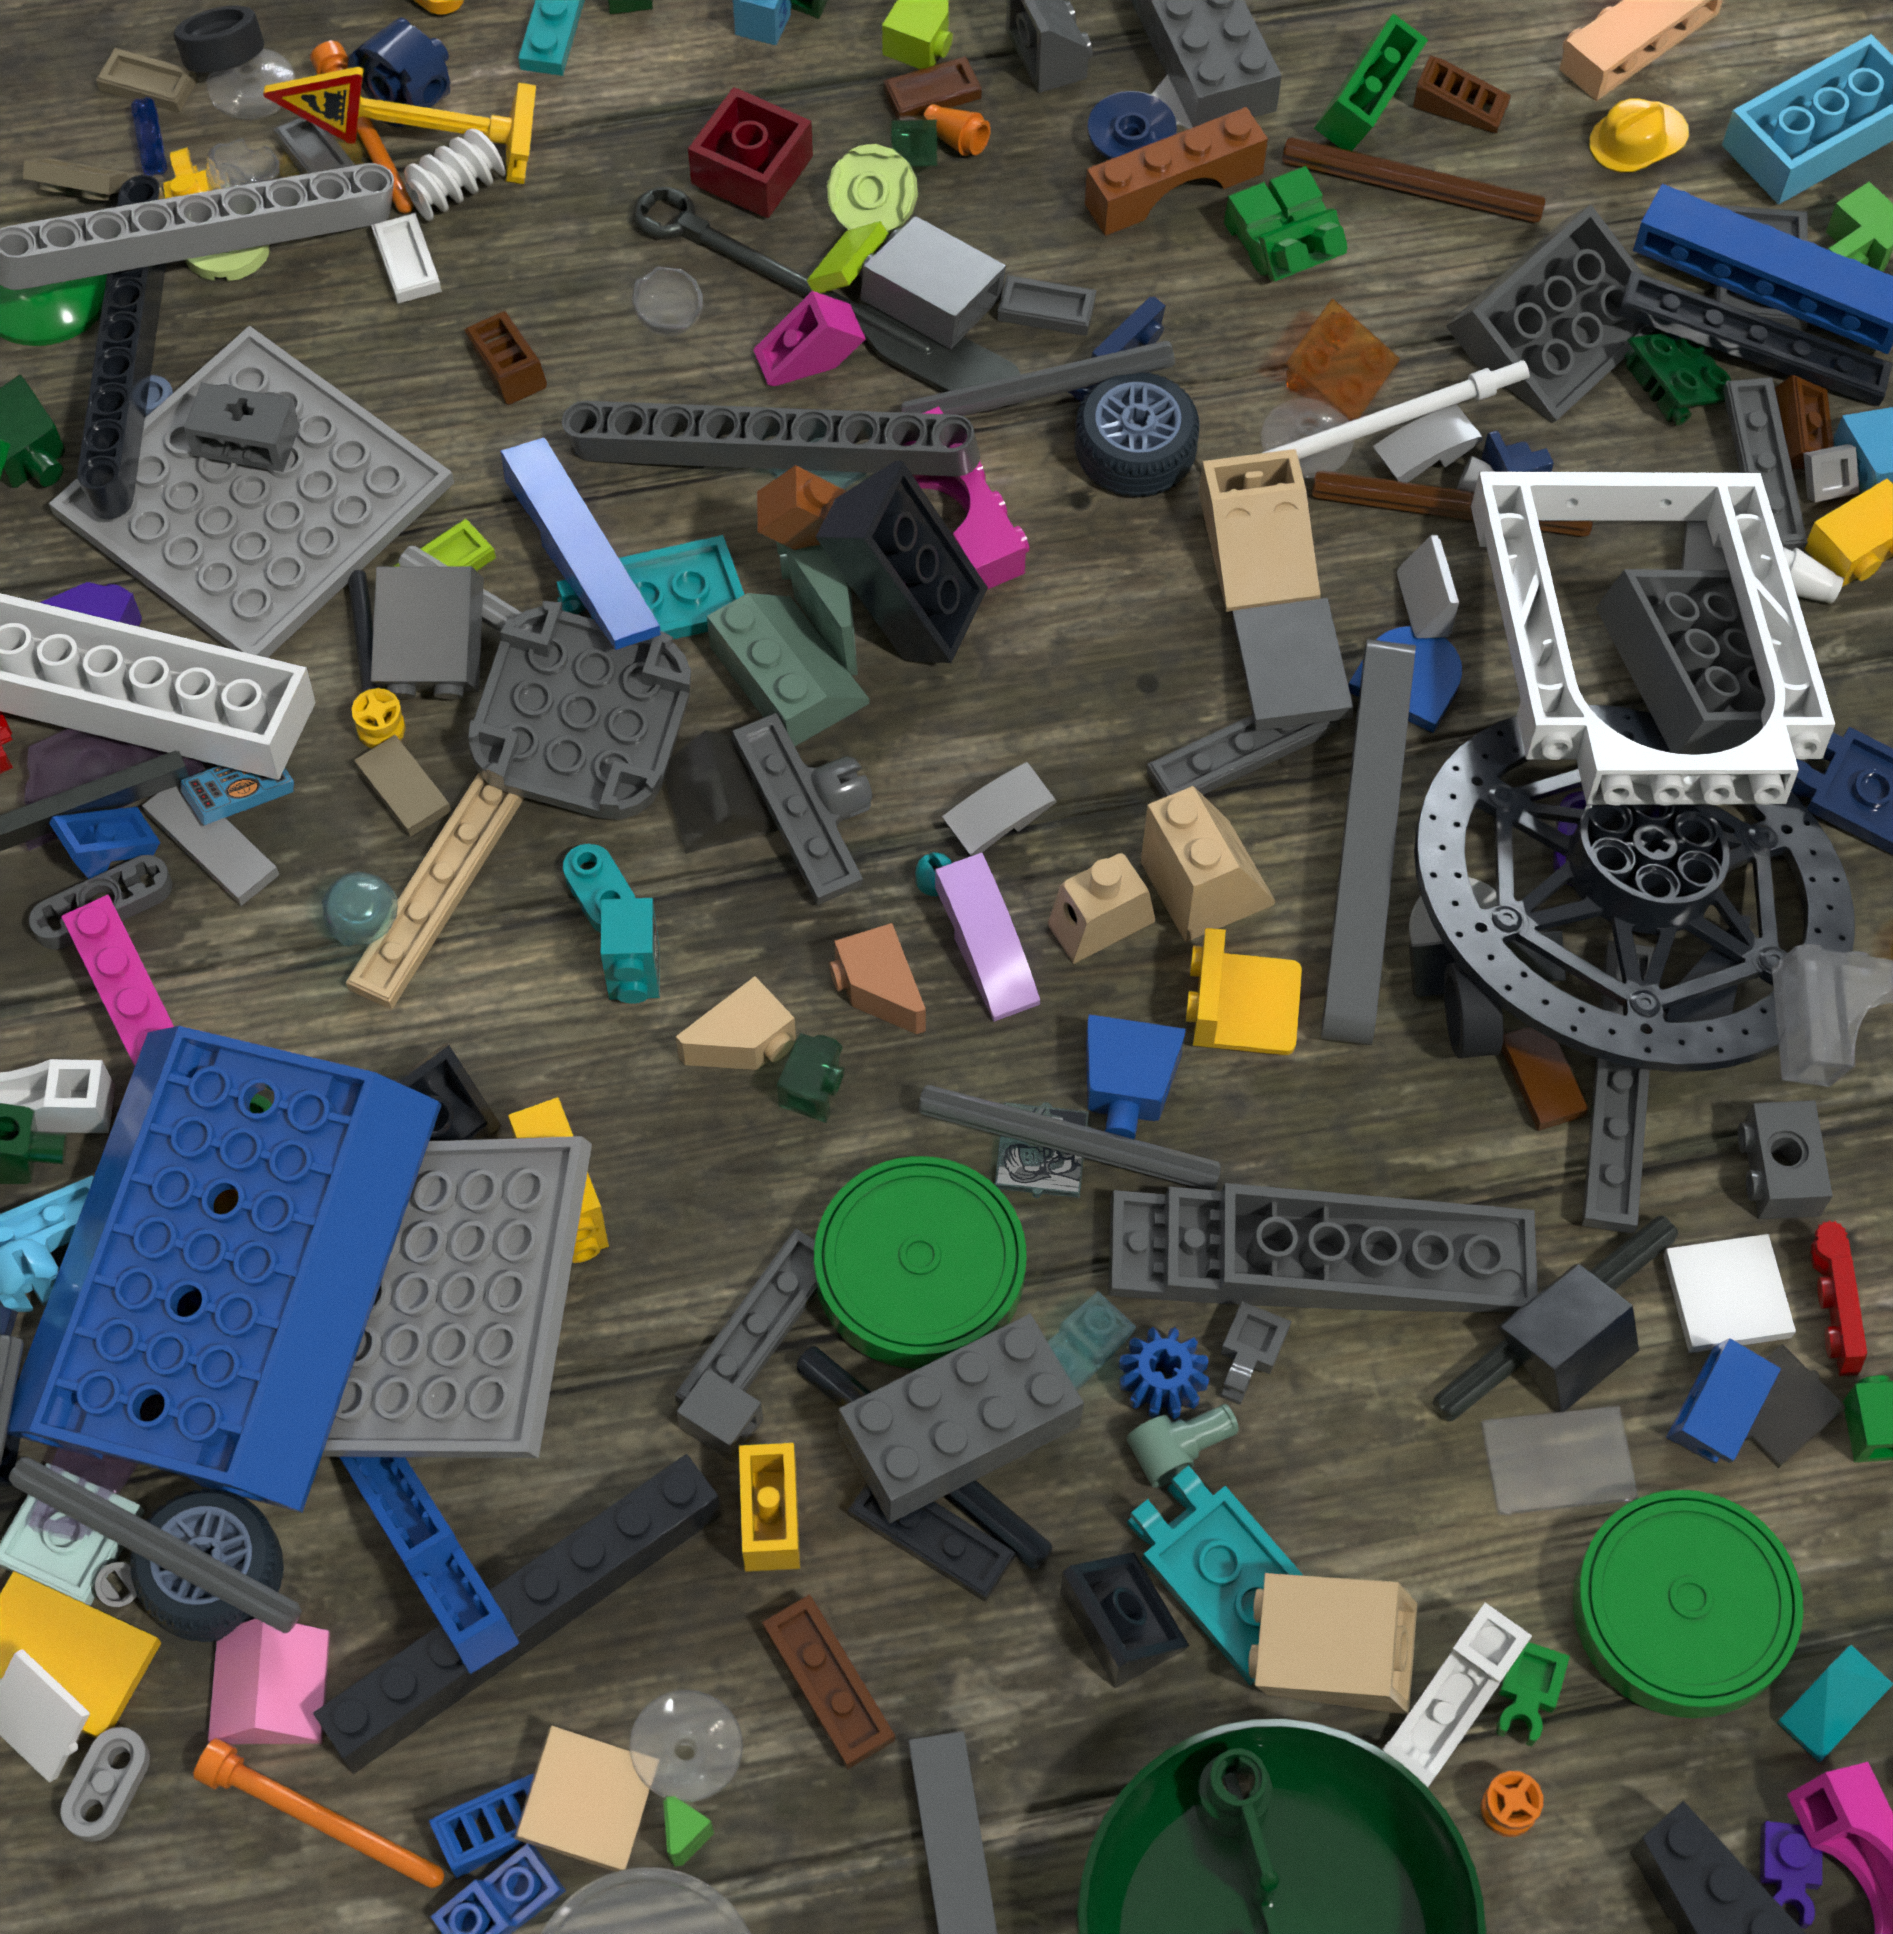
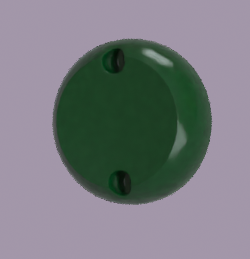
M1254 1719L1221 1725L1187 1738L1167 1749L1142 1768L1119 1793L1101 1821L1090 1845L1083 1868L1076 1909L1077 1934H1486L1484 1900L1475 1865L1462 1835L1447 1810L1429 1788L1402 1763L1371 1743L1331 1727L1289 1719ZM1236 1772L1244 1775L1252 1785V1790L1246 1800L1243 1798Z

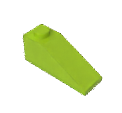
M897 0L882 24V55L918 69L934 66L939 57L945 58L953 39L952 32H949L948 0Z

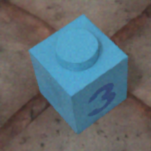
M733 0L735 35L776 46L791 15L790 0Z

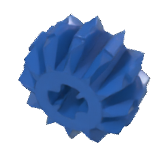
M1152 1327L1147 1332V1342L1136 1337L1132 1338L1128 1348L1131 1354L1120 1357L1119 1369L1125 1373L1119 1380L1121 1391L1133 1392L1130 1398V1405L1133 1409L1141 1407L1146 1402L1149 1403V1416L1152 1419L1158 1417L1160 1407H1166L1169 1415L1175 1420L1180 1416L1181 1404L1194 1409L1199 1403L1197 1392L1206 1391L1209 1378L1202 1373L1208 1367L1209 1361L1207 1356L1194 1354L1198 1345L1195 1337L1187 1339L1182 1344L1179 1343V1331L1176 1327L1171 1328L1168 1332V1337L1162 1339L1159 1332ZM1163 1367L1166 1374H1173L1172 1378L1164 1379L1162 1372H1155V1368Z

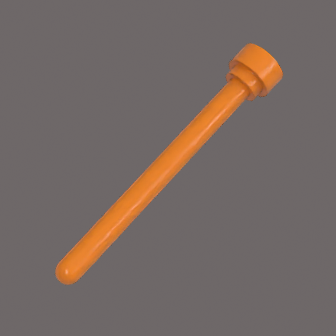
M327 41L318 45L310 55L311 63L318 75L348 69L349 58L343 46L337 41ZM359 117L357 133L372 162L383 165L393 174L392 201L401 213L411 212L414 203L371 119Z
M214 1738L200 1756L193 1778L212 1789H217L219 1786L229 1789L231 1786H234L429 1888H436L442 1884L444 1872L440 1866L243 1765L244 1758L237 1755L236 1747L218 1738Z

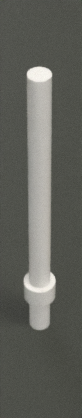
M1524 360L1494 371L1485 368L1469 374L1466 381L1263 453L1296 449L1298 459H1302L1471 398L1479 401L1497 394V389L1529 378V369Z

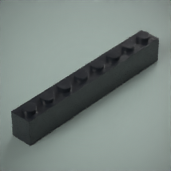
M685 1454L489 1590L520 1644L470 1674L443 1628L439 1625L313 1712L314 1716L346 1765L355 1774L721 1517L717 1493L688 1454Z

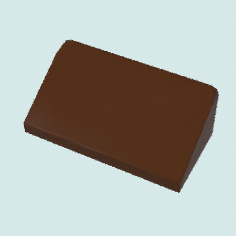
M1792 375L1774 389L1791 468L1805 469L1804 453L1834 447L1827 389Z

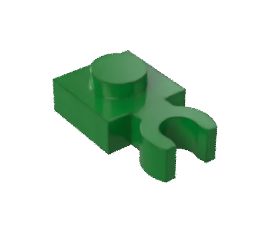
M1531 1642L1527 1643L1501 1683L1498 1695L1514 1701L1501 1714L1497 1722V1735L1504 1737L1509 1729L1510 1721L1519 1719L1524 1721L1529 1728L1526 1745L1532 1747L1536 1743L1543 1729L1542 1719L1537 1711L1540 1709L1553 1713L1569 1662V1655Z

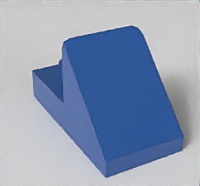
M138 807L53 816L49 822L72 860L88 879L106 872L111 861L134 859L142 855H154L160 844V841Z

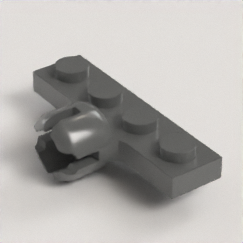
M778 713L733 730L732 740L816 905L861 887L863 878L837 829L840 822L866 812L871 807L872 790L865 775L858 777L857 771L861 770L862 767L856 759L843 756L817 768L807 767L802 762Z

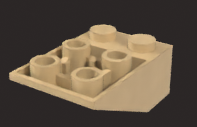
M1296 449L1202 461L1198 494L1226 612L1320 599L1306 487Z

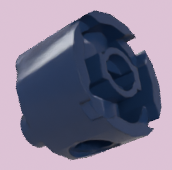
M402 17L394 20L349 55L348 69L354 67H361L363 69L361 89L363 88L365 94L369 97L368 99L432 108L448 96L451 91L448 68L445 64L449 59L446 47L436 38L429 39ZM382 121L395 128L405 126V124Z

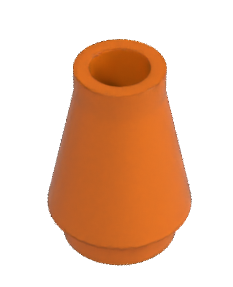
M932 104L926 109L922 119L924 130L933 133L963 156L980 154L986 147L990 137V123L984 120L982 114L978 112L944 108Z

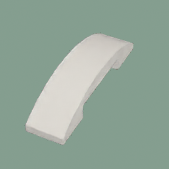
M1484 1603L1454 1646L1451 1654L1382 1751L1402 1763L1429 1787L1515 1663L1532 1635L1490 1605Z

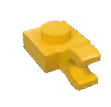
M188 147L170 152V159L176 178L163 183L165 198L213 190V183L207 170L198 171L197 166L192 165Z

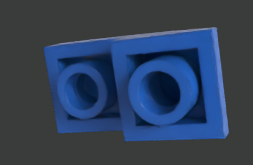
M527 1843L484 1880L475 1879L433 1914L431 1918L442 1934H511L552 1903L566 1889L536 1847Z

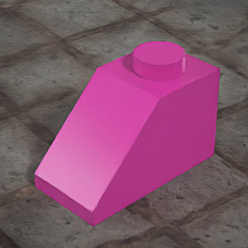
M811 291L753 351L768 385L775 387L836 368L866 338L849 303Z

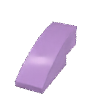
M983 853L935 869V888L955 929L954 939L993 1022L1040 1005V998L1021 943Z

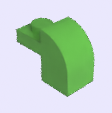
M1870 182L1837 202L1826 233L1837 243L1828 248V250L1844 257L1855 259L1864 265L1883 272L1893 252V203Z

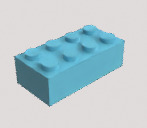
M1872 34L1734 109L1722 146L1778 205L1893 141V55Z

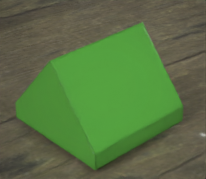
M670 1796L666 1797V1801H664L667 1853L670 1863H673L674 1867L683 1866L714 1834L711 1820L677 1797Z

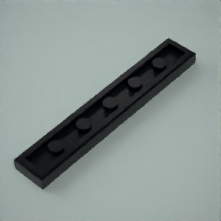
M1631 271L1626 281L1617 313L1620 316L1787 375L1797 376L1813 384L1878 407L1885 398L1892 362Z

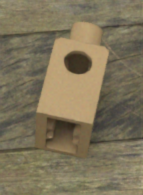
M1119 853L1108 859L1098 860L1091 868L1067 879L1060 885L1048 926L1072 963L1075 964L1154 923L1155 915L1150 893L1127 857L1123 853Z

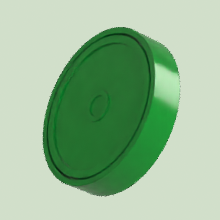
M910 1156L885 1161L872 1166L851 1179L839 1190L826 1208L816 1233L814 1245L816 1289L827 1318L837 1332L851 1346L870 1358L888 1365L919 1369L1008 1325L1017 1310L1024 1288L1027 1260L1026 1242L1021 1222L1015 1209L1007 1197L989 1179L979 1172L951 1160L929 1156Z
M1667 1490L1640 1497L1626 1504L1609 1517L1600 1527L1585 1551L1577 1569L1573 1588V1613L1578 1636L1589 1659L1604 1679L1622 1695L1638 1705L1664 1715L1680 1718H1708L1734 1711L1748 1704L1766 1690L1784 1669L1799 1641L1803 1622V1595L1796 1568L1784 1545L1774 1532L1753 1513L1737 1503L1711 1493L1695 1490Z

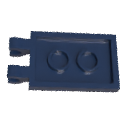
M1848 727L1842 737L1832 732L1823 758L1812 759L1830 761L1824 774L1814 770L1807 763L1796 759L1799 770L1791 792L1797 797H1808L1811 799L1807 806L1810 813L1893 855V748L1851 727Z

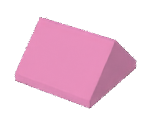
M253 1619L241 1623L230 1634L217 1641L208 1742L210 1743L214 1738H218L228 1744H322L323 1728L313 1712L325 1705L330 1642L329 1631L296 1623L289 1633H282L258 1619Z

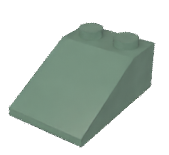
M776 541L778 555H780L782 579H791L794 598L847 671L851 675H858L850 584L822 545L793 550Z

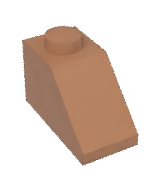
M892 923L834 941L835 961L829 962V970L836 990H846L852 1007L914 1034L926 1031V1009Z

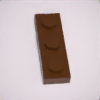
M810 1594L762 1622L765 1633L847 1770L895 1742L894 1732Z

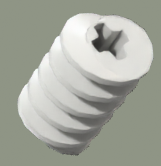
M472 128L465 132L464 139L460 137L453 138L449 143V148L446 146L436 148L434 157L425 155L421 157L419 165L413 163L406 166L404 170L405 186L419 213L427 221H431L434 219L431 208L432 204H435L442 212H446L449 210L446 200L447 195L456 203H461L464 200L461 191L462 186L475 195L478 193V186L475 180L477 177L486 186H490L493 184L490 170L494 169L499 175L504 177L505 169L494 144L481 131Z

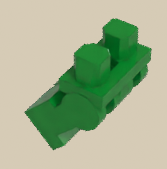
M1306 166L1271 179L1269 188L1263 182L1228 196L1224 225L1232 236L1237 235L1248 251L1255 270L1262 276L1268 274L1271 281L1281 280L1347 253L1348 246L1343 227L1339 223L1337 211L1331 208L1326 209L1322 202L1323 194Z

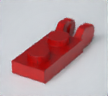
M1830 1220L1828 1222L1823 1221L1822 1225H1818L1815 1231V1238L1811 1244L1810 1253H1812V1267L1824 1276L1818 1277L1817 1282L1820 1308H1829L1832 1326H1826L1825 1328L1826 1352L1829 1359H1837L1839 1376H1854L1861 1372L1868 1353L1849 1239L1846 1238L1848 1233L1845 1232L1846 1228L1841 1226L1842 1223L1838 1224L1836 1220L1834 1222Z

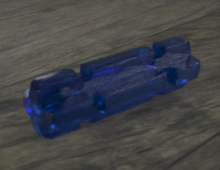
M150 97L135 99L131 104V110L134 117V127L138 149H140L139 155L143 172L150 176L155 174L163 175L167 170V162L164 156L165 151L155 101Z

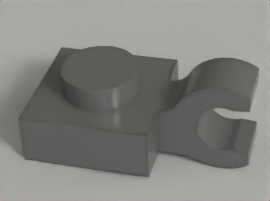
M1241 1302L1221 1350V1355L1234 1360L1224 1382L1221 1397L1241 1405L1254 1370L1258 1369L1271 1374L1292 1321L1246 1302Z

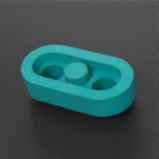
M582 844L573 848L566 855L563 862L566 884L591 926L601 933V899L635 898V895L611 855L603 847L596 844ZM586 862H594L596 864L595 867L589 870L580 868Z

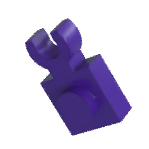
M1765 1821L1760 1828V1883L1776 1885V1894L1773 1898L1781 1907L1785 1903L1795 1906L1799 1912V1926L1806 1929L1814 1920L1815 1907L1811 1898L1805 1893V1888L1817 1890L1822 1886V1851L1811 1847L1801 1825Z

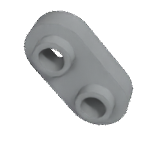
M123 1727L106 1730L94 1740L61 1804V1818L64 1825L80 1840L88 1842L103 1840L110 1836L119 1826L150 1762L148 1747L137 1733ZM123 1752L130 1753V1762L126 1767L122 1769L113 1768V1760L118 1754ZM96 1804L103 1805L102 1816L97 1821L87 1822L85 1818L87 1810Z

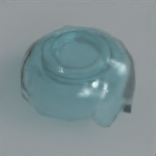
M359 871L346 874L329 886L322 899L323 922L330 936L335 937L347 947L370 944L389 932L397 917L398 899L392 887L379 876Z

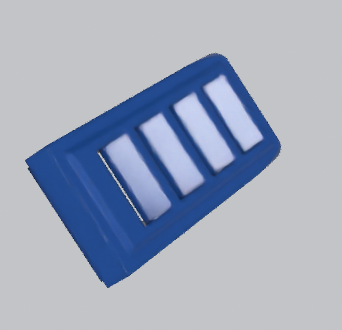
M535 1773L463 1803L429 1820L456 1879L525 1844V1842L514 1839L517 1829L506 1833L496 1809L506 1804L516 1827H518L522 1811L516 1799L524 1794L528 1796ZM484 1815L495 1836L494 1839L484 1842L475 1823L476 1819ZM463 1826L474 1846L464 1852L454 1833L455 1830Z

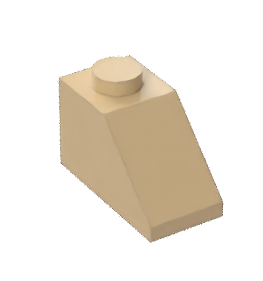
M754 976L675 1036L679 1059L684 1065L758 1070L769 1060L776 1062L782 1059L792 1049L796 1040L795 1018Z

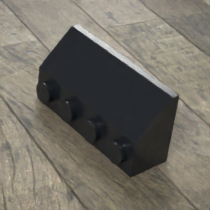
M894 461L835 498L816 538L904 661L952 663L988 587L903 461Z

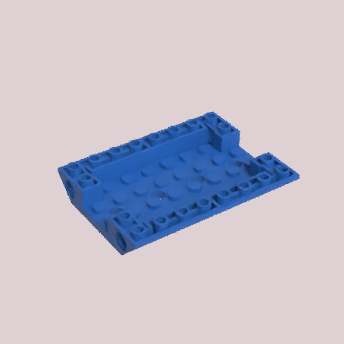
M182 1026L148 1032L15 1387L7 1435L101 1460L103 1455L112 1456L187 1476L200 1486L222 1490L226 1493L230 1492L244 1498L303 1513L434 1129L441 1103L376 1072ZM262 1090L274 1092V1102L267 1111L258 1114L250 1112V1101L256 1093ZM225 1190H237L239 1198L235 1208L226 1214H216L214 1212L216 1197ZM199 1291L202 1296V1303L198 1311L191 1316H179L177 1305L180 1298L187 1292ZM151 1395H162L165 1405L161 1415L153 1421H142L140 1407L143 1401Z

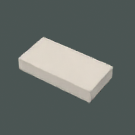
M415 213L372 225L373 234L398 304L442 292L439 278Z

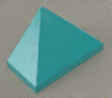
M1850 1645L1778 1720L1777 1724L1820 1763L1891 1688L1893 1683Z

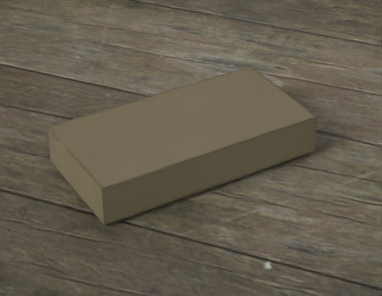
M114 48L96 82L99 91L180 113L198 79L196 72L189 71L185 67Z
M396 735L354 760L357 770L409 837L451 812L449 802Z

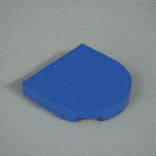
M1411 626L1392 629L1382 634L1376 640L1416 645L1408 721L1434 733L1458 692L1462 677V664L1458 652L1445 637L1416 638ZM1363 660L1348 684L1350 693L1359 697Z

